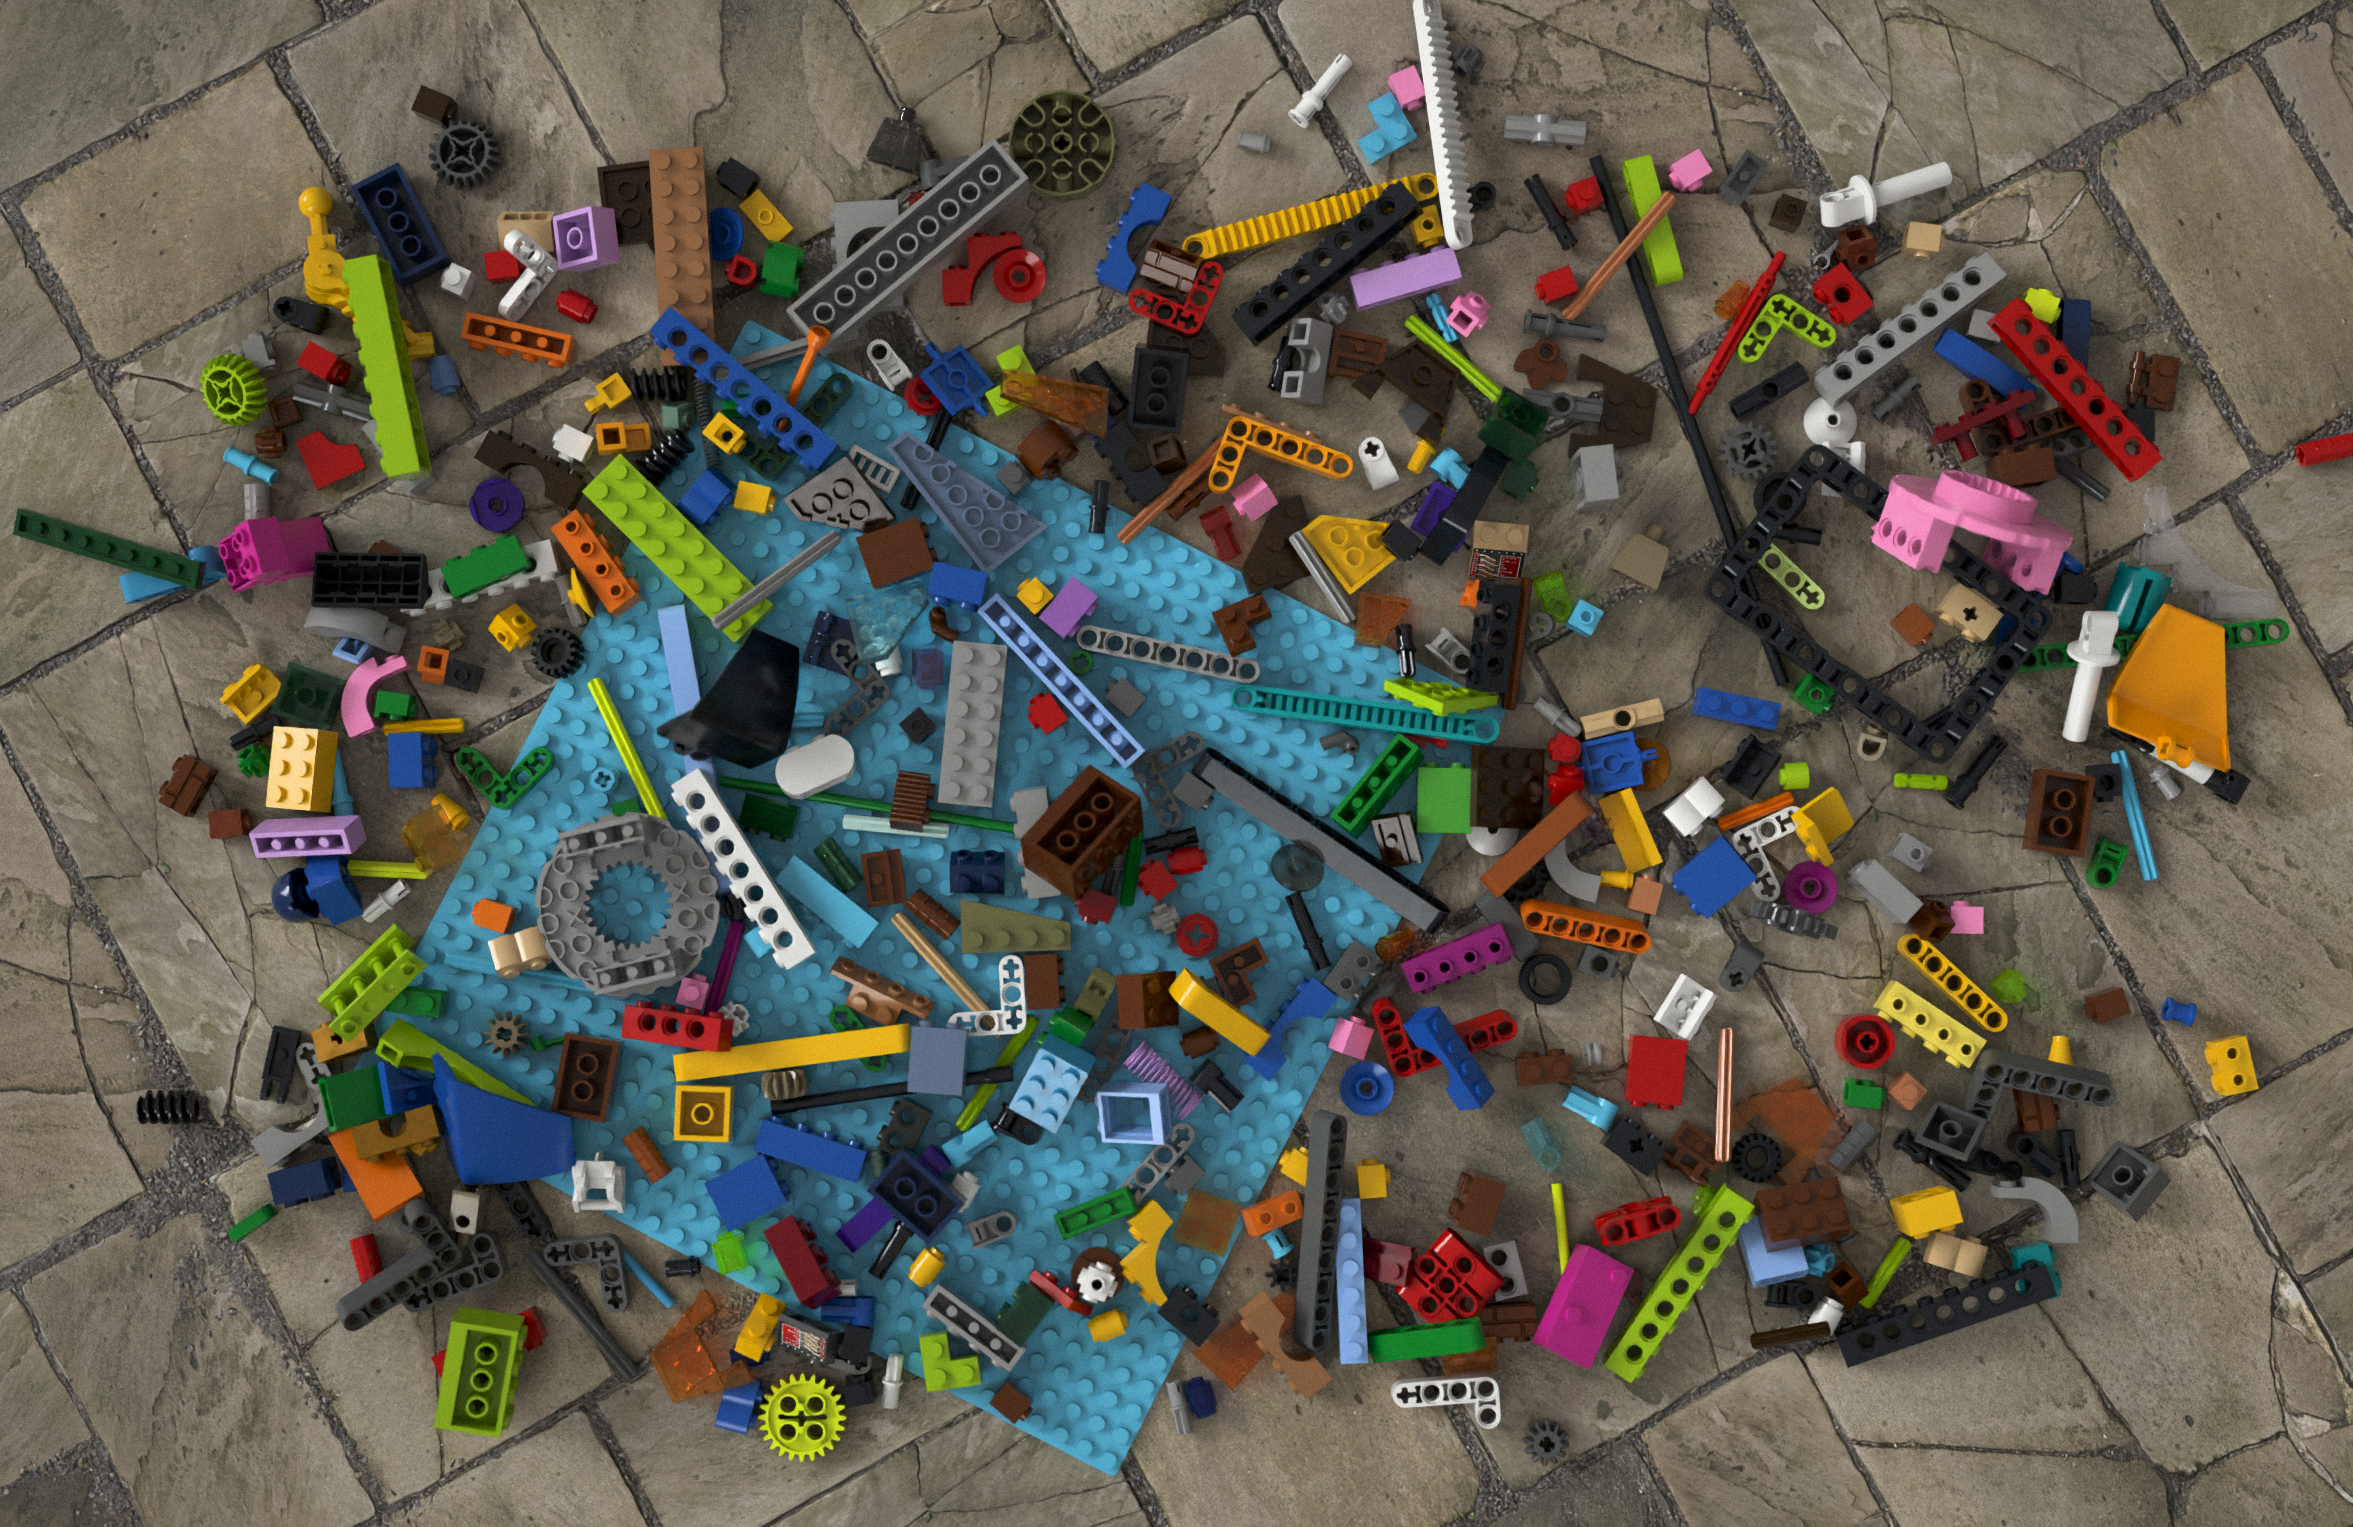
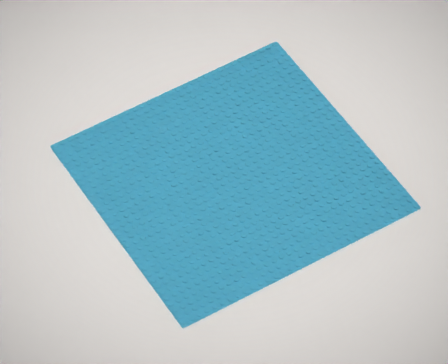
M750 320L745 323L729 355L737 359L792 341ZM817 354L794 407L798 412L834 373L847 375L854 388L851 397L821 430L841 447L824 468L848 453L850 447L855 444L901 469L885 447L906 431L925 443L936 415H932L929 418L925 415L917 416L916 412L908 409V404L903 398ZM805 355L750 372L771 390L776 391V394L786 401ZM836 382L833 388L834 392H844L847 388V382ZM713 384L708 393L710 397H707L711 399L709 402L712 404L701 407H712V409L701 412L713 411L712 414L708 415L715 417L718 412L723 414V399L715 393L718 388ZM742 385L737 390V394L750 393L748 385ZM820 401L817 403L816 412H826L829 408V402ZM697 414L694 425L686 435L694 444L695 451L691 454L687 453V459L684 461L680 460V466L673 468L672 474L665 475L666 478L658 489L675 507L707 469L706 466L708 464L705 463L707 460L705 459L706 455H704L705 447H703L704 443L701 438L703 435L699 425L701 422L698 421L700 419L698 417L699 414ZM747 418L732 419L765 448L776 438L773 433L768 437L757 428L760 422L753 418H749V420ZM950 423L938 453L950 459L959 467L1049 526L988 573L991 580L986 602L997 593L1143 747L1146 752L1142 756L1187 732H1197L1204 740L1202 752L1207 747L1217 750L1382 861L1372 823L1356 840L1340 828L1330 815L1390 744L1397 733L1243 713L1236 710L1231 702L1232 690L1240 685V683L1088 652L1093 660L1090 672L1084 675L1075 674L1069 667V657L1075 651L1083 650L1078 644L1077 634L1073 638L1068 636L1063 640L1039 620V616L1042 613L1035 617L1016 597L1019 593L1017 590L1018 586L1027 578L1032 580L1036 577L1056 597L1074 576L1099 598L1096 602L1099 605L1097 610L1090 618L1085 615L1079 622L1082 627L1095 626L1230 655L1212 613L1257 594L1248 595L1241 572L1151 525H1148L1128 545L1122 544L1117 538V534L1135 517L1110 504L1107 505L1110 510H1107L1105 534L1088 533L1091 514L1089 505H1092V495L1059 478L1050 481L1048 478L1038 481L1030 473L1035 480L1015 498L997 480L996 474L1010 460L1012 462L1015 460L1017 462L1020 461L1007 451ZM726 433L724 438H731L733 435L732 433ZM813 440L804 450H808L812 447ZM746 444L742 450L743 455H752L755 452V444ZM719 447L707 449H719L718 452L708 454L720 453L719 456L709 458L720 457L721 459L710 462L721 461V464L714 466H723L719 470L722 469V473L736 486H738L739 480L771 487L774 490L773 495L777 496L774 511H769L768 517L735 509L733 507L734 499L726 508L724 506L720 508L718 513L721 516L711 527L706 525L699 529L692 523L755 586L830 531L835 530L842 539L839 545L767 597L777 609L757 628V630L799 648V682L795 713L823 712L826 719L860 690L848 676L802 662L819 610L870 627L862 655L875 670L876 666L871 646L875 645V639L890 636L891 640H897L903 662L901 666L902 672L882 677L890 689L889 698L843 736L850 743L855 754L856 769L853 776L821 792L893 803L898 770L930 774L931 783L936 784L934 799H928V809L1018 823L1017 814L1011 812L1010 797L1014 796L1015 789L1048 785L1050 805H1052L1090 764L1141 797L1144 824L1143 839L1164 835L1169 830L1176 832L1193 826L1196 827L1199 843L1177 847L1176 849L1198 845L1199 850H1205L1208 865H1203V871L1179 877L1178 874L1171 875L1179 886L1161 900L1165 901L1166 906L1171 903L1174 904L1180 921L1187 915L1194 913L1210 917L1215 922L1219 934L1218 942L1210 953L1199 957L1184 953L1176 942V931L1164 935L1163 930L1155 932L1148 913L1154 911L1152 904L1157 902L1152 894L1146 897L1140 887L1136 885L1134 905L1131 907L1120 905L1124 871H1121L1116 894L1111 895L1117 897L1118 900L1110 923L1098 921L1096 926L1081 921L1083 915L1077 914L1079 908L1074 907L1076 901L1064 893L1059 896L1029 899L1028 892L1023 893L1021 877L1025 876L1024 866H1019L1017 851L1022 850L1020 839L1016 840L1013 833L930 820V822L944 823L950 826L948 838L844 829L843 817L846 814L890 818L891 814L721 787V776L779 785L775 769L781 756L753 769H747L714 756L722 800L737 824L746 793L801 807L793 839L786 838L785 842L770 839V833L760 831L759 835L744 832V826L739 825L773 881L793 856L798 855L881 922L862 948L854 946L851 949L840 940L842 935L838 931L833 929L830 932L819 923L821 918L814 912L809 915L798 906L800 901L793 895L788 898L782 894L818 950V953L793 969L787 970L785 966L781 968L773 957V954L776 953L775 950L758 959L743 938L748 932L758 926L756 920L752 922L749 918L739 920L745 923L746 926L722 1007L732 1001L733 1005H743L750 1015L746 1021L750 1026L737 1037L732 1035L731 1046L837 1033L830 1024L829 1014L834 1007L845 1005L853 984L830 973L831 967L839 956L850 959L856 964L875 971L880 976L899 983L904 988L924 995L929 1000L935 1002V1006L927 1020L936 1021V1026L946 1027L950 1017L955 1013L972 1012L891 922V919L898 912H903L991 1010H1001L999 963L1002 958L1008 955L1018 956L1023 961L1025 976V955L1058 953L1059 959L1064 960V975H1060V986H1065L1066 1002H1061V1008L1027 1010V1015L1030 1014L1039 1020V1024L1012 1064L1014 1081L998 1085L971 1126L972 1128L986 1119L991 1124L992 1121L997 1119L1002 1110V1102L1011 1103L1040 1046L1036 1045L1039 1037L1044 1030L1048 1033L1052 1027L1048 1023L1055 1011L1061 1013L1066 1004L1073 1008L1094 966L1109 971L1115 977L1119 974L1176 971L1177 978L1182 970L1187 968L1198 977L1204 976V979L1207 980L1216 976L1208 962L1209 960L1257 937L1269 962L1246 973L1257 999L1239 1007L1240 1011L1263 1027L1270 1019L1275 1022L1281 1014L1277 1010L1287 998L1290 1001L1294 999L1298 994L1295 988L1304 978L1309 980L1311 977H1314L1338 997L1321 1019L1313 1016H1303L1287 1025L1281 1037V1050L1286 1062L1270 1081H1267L1244 1062L1243 1059L1246 1055L1243 1053V1049L1217 1031L1216 1033L1221 1045L1216 1046V1050L1193 1060L1190 1055L1185 1057L1179 1043L1184 1040L1182 1034L1206 1025V1027L1209 1025L1188 1012L1180 1004H1178L1179 1025L1133 1029L1108 1080L1114 1082H1141L1155 1065L1137 1080V1076L1147 1064L1135 1075H1132V1073L1144 1058L1130 1071H1128V1068L1131 1064L1127 1068H1124L1122 1064L1143 1041H1146L1150 1044L1146 1052L1154 1048L1151 1055L1158 1052L1156 1059L1163 1056L1160 1064L1167 1060L1165 1067L1171 1064L1170 1071L1176 1069L1173 1076L1181 1073L1179 1079L1185 1077L1183 1084L1189 1081L1190 1084L1187 1088L1194 1085L1193 1091L1198 1090V1094L1201 1093L1203 1095L1202 1100L1183 1120H1180L1176 1115L1192 1097L1175 1113H1172L1185 1095L1181 1097L1170 1108L1172 1127L1179 1122H1186L1193 1127L1195 1133L1192 1144L1177 1161L1179 1160L1183 1163L1185 1161L1183 1155L1188 1152L1206 1171V1174L1181 1196L1179 1192L1174 1195L1163 1184L1170 1176L1166 1172L1137 1206L1139 1209L1148 1199L1156 1201L1173 1221L1161 1238L1156 1253V1275L1165 1296L1168 1297L1178 1284L1182 1288L1187 1285L1198 1294L1196 1299L1201 1304H1204L1245 1224L1240 1210L1255 1204L1334 1050L1329 1048L1328 1045L1338 1017L1349 1020L1360 999L1359 997L1355 1001L1352 998L1350 1002H1347L1322 983L1323 979L1353 939L1381 958L1402 915L1215 790L1211 794L1215 799L1206 811L1200 809L1198 813L1173 795L1181 810L1182 821L1176 828L1168 829L1163 827L1134 776L1133 764L1125 770L1010 647L994 808L938 803L953 644L931 631L928 618L929 612L933 607L941 606L935 604L927 593L932 572L875 591L856 537L868 533L848 527V529L827 526L826 523L800 521L783 500L785 495L819 473L816 468L812 471L808 470L799 462L801 459L799 455L778 479L767 481L734 452L729 456ZM780 447L782 453H788L782 447ZM856 455L854 459L856 464H858L861 456ZM866 460L861 470L864 474L871 463L869 460ZM767 461L764 463L763 473H772L776 467L775 462ZM876 465L871 478L875 479L881 466ZM886 469L880 481L882 484H885L891 471ZM903 470L900 472L890 494L875 487L897 516L894 521L885 527L918 517L920 523L926 522L930 537L926 538L929 548H935L940 563L981 571L921 494L913 511L907 510L900 505L910 481ZM631 541L622 557L626 565L624 571L628 577L633 576L640 584L642 589L639 592L643 599L619 617L610 614L602 601H599L595 609L596 617L590 618L580 637L582 641L580 645L585 650V652H580L581 655L585 656L584 661H578V664L582 666L580 669L573 668L576 672L574 675L568 674V678L560 677L512 767V769L516 767L533 749L544 747L550 749L556 756L554 768L513 808L503 810L492 805L414 953L427 964V967L408 986L449 991L446 1016L435 1019L384 1011L375 1028L378 1043L398 1018H401L405 1022L414 1025L416 1029L427 1036L436 1039L449 1050L458 1053L471 1064L482 1068L490 1076L504 1082L509 1088L520 1095L526 1096L531 1102L536 1104L535 1107L551 1111L563 1043L553 1045L541 1052H536L532 1049L529 1040L542 1034L545 1041L565 1036V1032L570 1031L625 1040L610 1121L601 1123L570 1117L576 1162L595 1161L596 1152L603 1151V1161H615L616 1165H626L625 1212L618 1213L617 1210L600 1211L688 1257L693 1255L694 1258H699L700 1263L759 1294L763 1292L787 1303L785 1307L798 1314L845 1332L846 1324L850 1322L821 1321V1306L813 1310L799 1302L763 1232L790 1215L798 1219H804L806 1224L810 1223L815 1229L818 1236L815 1238L818 1247L822 1246L827 1252L830 1259L827 1264L830 1270H835L841 1280L857 1279V1295L876 1297L875 1325L866 1326L875 1328L870 1351L888 1360L890 1353L902 1354L904 1357L902 1368L925 1379L919 1337L922 1333L947 1330L946 1327L948 1325L940 1319L935 1321L924 1312L926 1309L922 1305L939 1281H943L1027 1344L1025 1352L1010 1372L1005 1368L1003 1370L997 1368L990 1362L991 1358L982 1352L980 1354L983 1374L982 1384L946 1389V1391L1110 1476L1116 1475L1186 1336L1159 1315L1157 1309L1160 1306L1154 1303L1149 1305L1139 1295L1140 1287L1136 1283L1130 1284L1126 1278L1120 1292L1105 1302H1098L1096 1304L1082 1298L1094 1307L1089 1316L1068 1310L1028 1278L1034 1269L1043 1273L1048 1270L1059 1278L1058 1282L1064 1287L1067 1285L1075 1290L1071 1280V1270L1075 1259L1082 1251L1090 1247L1102 1246L1112 1250L1121 1259H1124L1142 1242V1240L1140 1242L1136 1241L1128 1231L1131 1227L1126 1220L1132 1214L1063 1240L1053 1215L1119 1189L1154 1149L1156 1144L1102 1142L1101 1132L1098 1131L1097 1127L1099 1108L1096 1107L1095 1101L1086 1102L1080 1098L1079 1094H1077L1057 1133L1055 1134L1044 1128L1043 1138L1033 1145L1023 1144L1013 1137H1009L994 1129L999 1138L997 1141L976 1153L974 1158L955 1169L951 1164L940 1174L950 1184L957 1172L963 1174L965 1170L979 1177L977 1182L981 1187L970 1207L965 1208L963 1213L957 1212L929 1245L915 1233L912 1238L909 1237L887 1271L884 1279L880 1280L879 1277L877 1279L871 1275L868 1270L894 1231V1224L900 1220L894 1216L855 1253H852L835 1235L841 1227L874 1198L866 1191L875 1181L871 1163L867 1162V1159L860 1181L854 1183L775 1158L779 1170L776 1172L780 1180L784 1179L791 1190V1194L788 1195L790 1201L728 1232L704 1183L762 1154L753 1151L762 1120L766 1117L771 1118L772 1115L770 1100L764 1098V1091H762V1076L768 1071L779 1069L676 1082L673 1054L701 1050L621 1038L625 1005H636V1001L639 1000L653 1002L652 1007L660 1008V1004L677 1006L676 1011L684 1012V1007L692 1008L675 1003L682 980L668 988L661 986L653 994L642 996L640 993L635 992L631 997H617L606 994L595 995L592 992L513 978H499L496 975L445 966L446 954L450 952L493 960L488 944L489 941L538 926L537 919L540 916V911L535 906L536 890L545 863L553 859V850L561 842L558 833L574 830L588 821L596 823L601 816L613 813L611 804L636 797L639 798L642 813L648 814L588 687V682L595 678L603 680L667 815L668 821L672 822L676 830H685L699 843L697 830H694L686 819V816L689 815L684 806L679 807L671 795L674 792L671 785L687 775L684 758L674 751V741L657 735V728L676 717L658 618V608L686 604L703 696L740 646L735 644L722 630L718 631L712 625L711 619ZM1273 588L1260 591L1270 609L1272 618L1249 627L1257 648L1238 655L1239 657L1252 659L1259 665L1260 674L1258 679L1250 685L1413 706V702L1395 699L1393 697L1394 694L1383 690L1385 680L1402 677L1399 655L1394 650ZM951 603L950 607L941 606L946 611L948 627L959 632L956 641L1008 646L978 612L973 613L961 610L959 604ZM1086 632L1082 636V643L1087 646L1093 645L1097 640V636L1093 632ZM1113 637L1109 640L1108 647L1112 651H1119L1123 647V641L1118 637ZM1138 643L1134 648L1135 654L1140 657L1146 656L1150 651L1146 643ZM1166 648L1161 652L1160 656L1163 661L1172 662L1176 658V653L1173 649ZM1191 654L1187 658V663L1192 668L1202 665V657L1198 654ZM1081 655L1079 659L1075 658L1073 660V664H1077L1075 668L1081 670L1083 666L1087 667L1089 661H1085L1087 657ZM1219 659L1214 662L1213 668L1217 673H1225L1228 671L1229 665L1226 660ZM1415 662L1416 675L1412 677L1414 682L1430 684V681L1451 683L1452 687L1466 688ZM860 663L854 676L862 679L868 674V668ZM1244 665L1240 668V674L1245 679H1251L1255 676V670L1251 665ZM1122 677L1125 678L1147 698L1146 702L1130 720L1105 699V696L1108 694L1105 688L1114 678L1118 681ZM874 685L872 686L873 693L869 697L865 693L860 697L865 699L869 708H871L874 704L870 700L875 696L882 698L884 696L882 691L885 688L883 686L878 688ZM1242 691L1237 696V702L1240 705H1248L1252 701V695L1247 691ZM1041 692L1044 695L1050 693L1069 720L1048 736L1041 727L1035 729L1027 718L1030 714L1028 707L1031 706L1029 701ZM859 701L851 703L849 707V712L853 716H860L865 710V706ZM1497 704L1496 706L1485 707V710H1467V713L1492 717L1500 726L1506 710ZM918 707L922 708L939 728L920 746H917L899 726V723ZM844 710L839 713L843 715L840 721L836 722L834 719L830 721L831 728L829 730L831 732L835 730L838 733L841 732V725L846 720L849 725L854 722L847 717ZM1484 723L1479 726L1478 733L1481 737L1489 738L1493 735L1494 729L1490 724ZM824 726L791 728L786 750L797 745L801 747L811 743V739L818 735L825 734V736H828ZM1342 730L1358 739L1360 749L1353 755L1348 754L1337 746L1323 751L1319 739ZM1191 736L1186 738L1188 743L1180 747V742L1174 744L1179 750L1181 758L1187 756L1183 752L1186 749L1197 750V744L1200 743L1198 738L1194 740ZM1450 740L1444 750L1427 742L1425 749L1419 747L1425 758L1418 767H1423V762L1439 763V768H1450V763H1466V768L1471 769L1472 745L1481 744L1453 742ZM1165 749L1162 751L1160 758L1163 763L1172 764L1176 760V753L1172 749ZM1202 752L1161 774L1171 793L1187 771L1193 775L1191 769ZM540 754L538 756L540 759L538 764L545 765L546 761L544 758L546 756ZM1139 763L1140 769L1137 770V773L1139 775L1144 774L1148 780L1142 782L1144 787H1147L1153 781L1160 780L1158 775H1155L1154 778L1150 775L1151 764ZM528 765L529 768L534 770V766ZM609 768L614 770L619 776L618 787L612 792H601L593 788L591 776L596 769ZM1416 769L1378 815L1396 812L1406 813L1411 810L1415 824ZM526 771L519 773L517 777L518 784L524 786L529 781V774ZM603 774L600 784L607 786V781L611 780L610 776ZM1160 785L1153 786L1149 792L1150 797L1155 801L1162 800L1165 796V789ZM512 787V791L518 792L517 789ZM501 792L502 799L499 802L506 803L508 801L506 798L508 793ZM1169 798L1165 803L1155 807L1157 811L1163 808L1165 816L1162 819L1164 822L1169 821L1171 824H1174L1176 822L1175 817L1178 814L1176 811L1171 812L1167 805L1172 804ZM1417 833L1424 857L1423 862H1413L1410 865L1391 868L1418 885L1444 835L1443 833ZM729 840L732 853L734 851V843ZM1142 841L1139 868L1151 859L1154 862L1160 860L1171 874L1167 854L1173 853V851L1171 852L1169 849L1147 856L1144 842ZM900 849L907 900L921 888L960 921V899L1071 922L1072 950L962 954L961 924L948 940H945L938 933H935L931 927L924 924L920 918L914 916V913L905 907L907 902L868 908L861 854ZM963 849L971 852H985L987 850L1004 852V894L950 893L951 852ZM633 862L629 866L622 864L621 868L612 867L611 873H603L604 880H596L595 882L599 887L598 890L591 891V894L595 896V900L589 902V905L595 907V910L590 913L591 916L598 919L594 924L595 927L602 926L603 928L601 935L609 934V941L617 939L619 940V945L621 943H629V945L639 943L641 945L642 941L649 940L651 942L650 937L653 935L660 936L659 928H667L664 920L671 919L667 909L673 907V904L667 900L672 896V892L665 891L668 882L660 881L662 874L654 875L652 873L653 868L645 869L643 864L642 866H635ZM744 862L740 863L736 868V873L740 878H745L749 873V867ZM1105 873L1101 876L1098 875L1090 889L1102 892ZM758 885L754 886L751 890L752 899L755 901L762 899L763 889ZM1298 891H1301L1319 937L1323 938L1324 942L1322 944L1331 963V966L1317 972L1308 951L1304 950L1302 946L1304 945L1302 936L1284 898ZM729 894L717 896V899L721 904H724V896ZM481 898H489L517 907L510 933L502 934L473 924L474 917H472V911L477 901L480 902ZM772 908L769 909L765 914V919L768 920L777 914V911ZM722 913L713 944L703 951L704 959L692 971L693 973L707 976V981L712 983L731 922L730 917H722ZM1197 923L1193 932H1185V935H1189V937L1194 939V947H1197L1200 938L1209 937V935L1200 932L1199 923ZM792 935L782 941L781 945L789 947L793 941ZM552 957V962L547 964V966L544 968L548 970L564 972L559 968V966L555 963ZM1009 959V963L1004 965V970H1009L1010 979L1004 978V984L1021 982L1020 977L1014 979V971L1019 969V964H1014L1013 959ZM1367 977L1362 986L1366 987L1370 977ZM1117 983L1093 1029L1090 1027L1087 1035L1078 1047L1091 1055H1094L1118 1008ZM1010 986L1005 991V996L1008 1001L1016 1002L1019 1000L1021 992L1017 987ZM1221 987V990H1222V992H1223V994H1224V997H1225L1226 1001H1228V999H1227V997H1226V995H1225V993H1224V991H1223V989H1222V987ZM1022 1004L1017 1006L1006 1005V1011L1012 1010V1017L1007 1019V1024H1011L1013 1029H1017L1018 1024L1022 1023V1018H1017L1016 1009L1022 1010ZM902 1009L896 1025L910 1023L912 1033V1026L919 1025L920 1020L924 1019ZM700 1010V1014L704 1015L705 1010ZM838 1010L836 1012L838 1015L835 1019L836 1022H843L848 1027L843 1032L858 1026L855 1021L852 1025L849 1024L846 1020L849 1014L846 1011L841 1013ZM853 1010L867 1028L886 1026ZM505 1011L512 1012V1019L516 1014H521L522 1018L519 1024L523 1022L529 1023L528 1027L523 1028V1032L531 1033L530 1037L522 1038L528 1044L527 1047L522 1048L518 1046L520 1053L514 1055L510 1051L508 1057L502 1056V1049L497 1054L492 1053L495 1044L486 1046L485 1042L490 1040L491 1036L483 1035V1031L492 1029L486 1022L488 1020L495 1021L494 1014L501 1013L504 1017ZM971 1015L972 1021L964 1022L962 1017H958L956 1023H963V1028L973 1026L971 1032H977L975 1027L976 1015ZM655 1017L652 1020L653 1027L656 1025ZM677 1021L676 1023V1029L678 1031L680 1028L679 1021ZM980 1021V1027L985 1031H989V1029ZM1115 1023L1111 1027L1122 1031L1125 1035L1129 1031L1128 1029H1120ZM503 1028L505 1032L502 1033V1037L511 1039L509 1035H512V1031ZM1112 1033L1108 1035L1106 1044L1112 1049H1117L1122 1044V1038L1118 1034ZM1003 1034L1000 1038H996L994 1035L970 1036L967 1073L992 1068L1014 1034ZM376 1049L361 1054L354 1070L377 1065V1063L386 1060L375 1054ZM910 1051L888 1054V1064L879 1072L867 1070L858 1058L787 1068L798 1067L805 1070L808 1077V1092L803 1096L908 1081ZM882 1055L871 1056L870 1065L877 1064L881 1066L880 1059ZM1098 1058L1094 1063V1068L1099 1073H1105L1109 1070L1110 1063L1106 1058ZM1207 1058L1245 1096L1230 1113L1224 1110L1209 1094L1206 1095L1189 1079ZM406 1068L411 1071H414L416 1075H424L429 1078H432L433 1082L436 1080L435 1073L425 1070ZM1158 1070L1144 1083H1148L1153 1078V1076L1158 1072ZM1089 1072L1088 1077L1093 1079L1088 1086L1083 1085L1082 1087L1086 1091L1085 1096L1095 1095L1097 1090L1094 1088L1097 1081H1100L1102 1084L1105 1079L1096 1077ZM1159 1076L1153 1083H1156L1161 1078V1076ZM682 1083L735 1086L733 1140L730 1142L674 1140L676 1085ZM981 1084L966 1086L963 1096L917 1093L803 1109L797 1112L778 1114L777 1116L786 1118V1124L796 1126L797 1123L813 1127L812 1132L821 1135L823 1131L839 1135L838 1140L848 1143L849 1139L864 1143L863 1148L869 1149V1152L880 1149L878 1148L880 1140L876 1138L883 1125L889 1126L893 1116L889 1115V1112L896 1100L901 1102L902 1098L906 1097L933 1111L914 1152L920 1156L934 1144L948 1159L941 1145L960 1133H966L956 1126V1122ZM1175 1086V1087L1168 1093V1095H1170V1094L1174 1091V1089H1175L1177 1086ZM1182 1089L1169 1101V1105L1182 1091ZM1114 1096L1117 1125L1152 1127L1149 1097ZM907 1108L903 1110L902 1118L907 1123H913L916 1121L917 1115L913 1109ZM437 1110L441 1127L443 1129L442 1117L439 1111ZM1009 1114L1008 1117L1006 1118L1004 1124L1007 1122V1120H1008L1010 1114ZM1026 1125L1024 1128L1025 1137L1030 1140H1034L1037 1137L1038 1131L1036 1127ZM640 1126L650 1136L672 1169L670 1173L654 1184L644 1174L643 1169L636 1162L637 1160L622 1140ZM1178 1128L1176 1130L1177 1138L1173 1142L1169 1138L1167 1142L1173 1145L1176 1151L1179 1152L1181 1147H1178L1177 1144L1182 1139L1189 1140L1187 1135L1189 1130L1187 1128L1184 1130ZM893 1133L890 1136V1142L894 1147H902L904 1138L899 1133ZM1163 1147L1158 1150L1157 1158L1159 1161L1166 1163L1172 1159L1173 1154L1169 1148ZM888 1153L886 1157L887 1164L889 1165L896 1156ZM1143 1168L1139 1172V1179L1144 1183L1153 1181L1155 1177L1154 1171L1150 1168ZM572 1170L538 1178L571 1196L574 1195L575 1186ZM1134 1178L1130 1181V1183L1135 1184L1131 1189L1133 1197L1138 1188L1141 1193L1145 1190V1188L1137 1184ZM591 1188V1190H588L586 1199H608L606 1189ZM1003 1209H1010L1018 1216V1226L1012 1234L996 1240L985 1247L973 1250L972 1245L974 1242L969 1229L964 1227L965 1223ZM999 1217L998 1224L1002 1229H1010L1012 1227V1221L1009 1217ZM935 1246L946 1255L944 1260L947 1264L932 1284H927L925 1288H922L908 1277V1273L911 1271L910 1266L925 1247L931 1249ZM837 1296V1297H841V1298H851L852 1296ZM1187 1307L1182 1314L1185 1319L1194 1320L1198 1316V1311L1193 1307ZM1118 1308L1119 1313L1124 1311L1130 1325L1125 1328L1126 1334L1103 1343L1101 1340L1094 1342L1087 1322L1093 1320L1094 1316ZM949 1332L952 1356L977 1353L968 1345V1340L962 1336L956 1337ZM1008 1378L1033 1398L1030 1405L1033 1408L1032 1412L1024 1421L1019 1419L1015 1425L989 1404L991 1398Z

